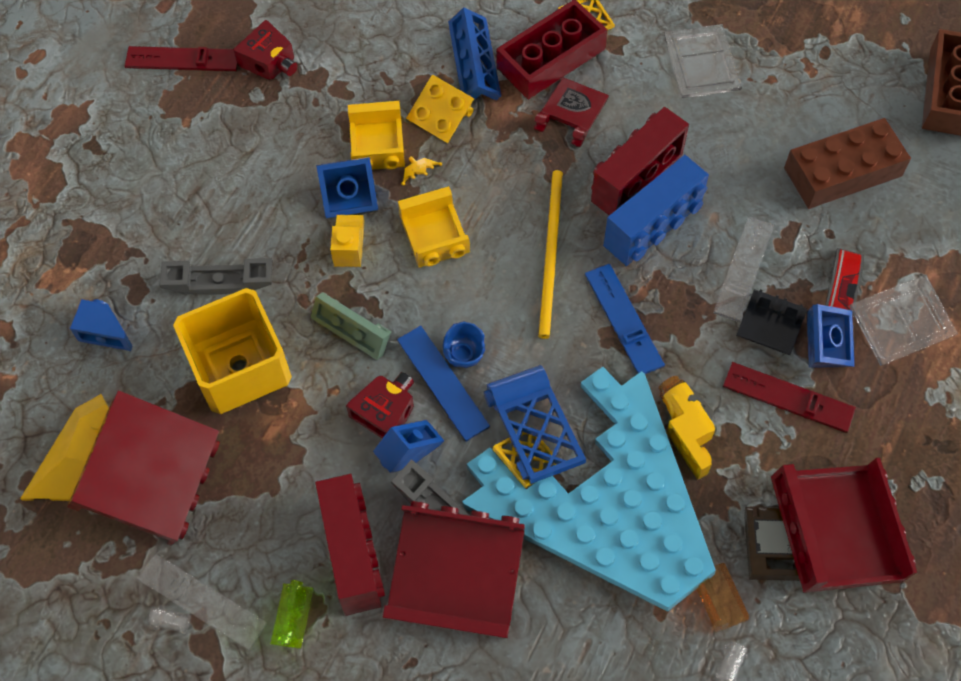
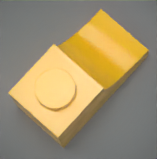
M337 215L336 225L332 226L330 248L334 267H361L364 215Z

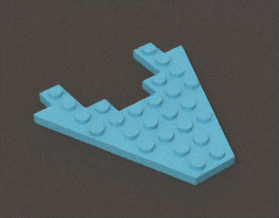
M601 367L581 382V388L615 424L595 440V444L612 462L568 494L553 476L540 480L528 489H525L494 451L488 448L467 463V469L482 487L462 501L463 507L470 512L480 511L489 513V519L501 520V516L520 518L519 523L525 524V540L668 612L715 575L716 569L645 374L641 371L621 386L604 367Z

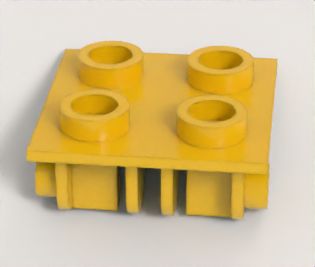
M432 74L406 119L448 143L463 117H470L474 109L471 107L474 98Z

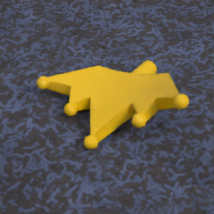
M412 156L409 157V161L412 164L405 168L401 185L404 186L408 178L415 179V174L427 176V168L434 169L433 165L442 166V163L427 158L416 161Z

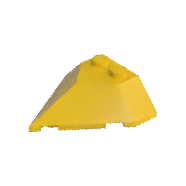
M102 394L75 408L20 499L22 501H34V499L70 501L109 409Z

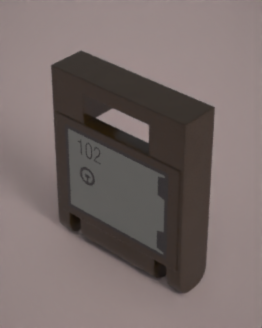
M745 507L744 519L749 580L800 581L795 562L793 570L767 569L766 559L794 560L780 509L775 507H758L756 510L757 516H753V508Z

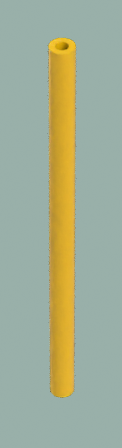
M560 170L552 172L539 324V338L548 339L550 337L563 172Z

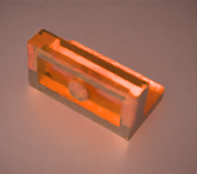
M725 563L715 565V575L710 579L709 577L705 579L696 589L716 633L749 620V614Z

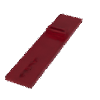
M129 46L125 61V68L237 72L238 66L233 49H211L207 47Z
M732 362L723 385L726 389L845 433L849 431L856 409L852 405Z

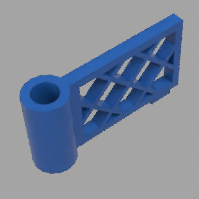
M542 365L487 384V390L483 392L489 408L494 406L495 410L498 411L520 459L516 466L523 480L529 479L532 484L586 463V458L550 387L548 376ZM548 398L551 404L548 414L534 409L536 402ZM518 410L526 414L522 423L519 424L509 420L506 413ZM530 415L545 420L540 431L526 426ZM549 422L562 426L563 431L560 438L545 433ZM522 432L537 437L533 448L520 444L519 439ZM542 439L557 444L552 455L537 450ZM561 446L572 449L576 455L575 458L567 461L556 456ZM536 456L549 461L546 469L534 473L530 465L533 457Z

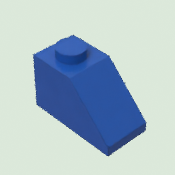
M81 299L70 327L79 342L131 351L133 346L109 305L98 299L92 301Z
M428 420L391 427L373 452L380 460L382 466L390 473L402 470L411 459L417 463L439 447L444 440Z

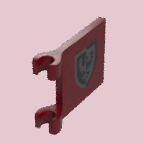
M563 77L542 111L536 115L534 129L544 132L550 118L575 128L571 144L581 147L588 131L607 102L609 95Z

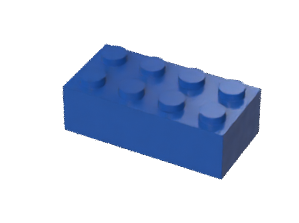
M682 156L607 217L603 246L625 266L634 260L639 261L653 244L655 246L658 245L665 238L668 231L671 229L676 230L684 222L685 217L690 213L695 214L703 206L702 200L707 190L706 184L709 174L688 156Z

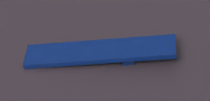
M607 264L586 272L585 276L637 374L641 371L647 374L665 367L661 356L611 265Z
M422 326L397 339L465 442L490 428V425Z

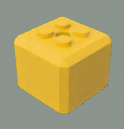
M245 288L177 316L173 324L197 383L212 412L223 414L289 384L292 376L283 349L256 291ZM243 360L247 362L242 370L236 371L232 369V365L236 361Z

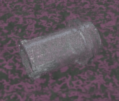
M160 605L159 607L152 608L148 624L153 626L154 630L164 628L186 634L190 625L191 614L165 609L164 605Z
M730 641L728 646H724L725 655L715 676L720 681H725V679L727 681H736L743 660L748 659L746 654L747 648Z

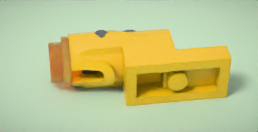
M672 376L658 387L661 392L660 397L672 418L669 421L666 433L697 480L708 475L712 465L709 452L705 447L700 446L710 441L714 435L715 427L711 421L714 411L690 385H687L684 380H680L678 376Z

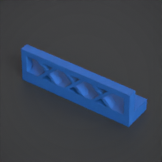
M463 7L448 21L460 91L473 97L474 100L481 94L498 100L501 97V91L486 17ZM473 22L479 24V29ZM481 60H482V61L484 62V64L487 66V69H486L485 66L481 63ZM485 80L490 85V87L485 86Z

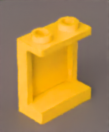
M389 101L348 105L351 160L370 157L372 170L405 167L400 102Z
M449 186L398 201L399 216L419 268L434 266L440 261L460 258L470 253V240L468 235H465L459 221Z

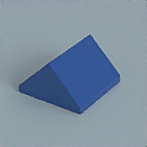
M370 157L316 165L326 218L378 210Z
M819 304L813 305L807 311L809 368L855 367L852 310Z

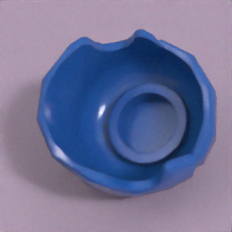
M463 321L453 324L446 332L442 346L445 359L453 366L460 368H469L477 365L485 352V335L483 331L475 324Z

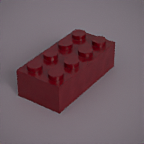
M572 0L496 49V68L529 100L606 49L608 29L577 0Z
M665 106L657 114L655 112L652 113L641 129L637 128L631 133L626 143L622 146L618 145L605 162L601 161L597 164L593 171L591 202L608 215H611L683 155L689 123Z
M352 474L316 481L315 484L338 598L345 616L381 608L380 597H384L385 592L379 569H373L379 567L373 540H368L373 537L360 482L354 484Z

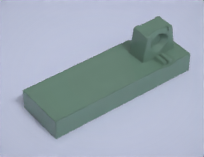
M323 292L316 296L311 314L313 320L376 360L384 355L391 335L390 330L379 323L374 325Z

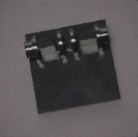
M754 289L736 336L791 355L808 308L803 307V304L797 305L788 302L786 298L784 300L780 299L778 295L775 297L766 294L761 289L760 291Z

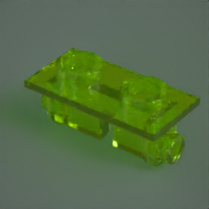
M291 580L290 584L283 583L271 645L302 648L314 587L302 586L303 582L298 580Z

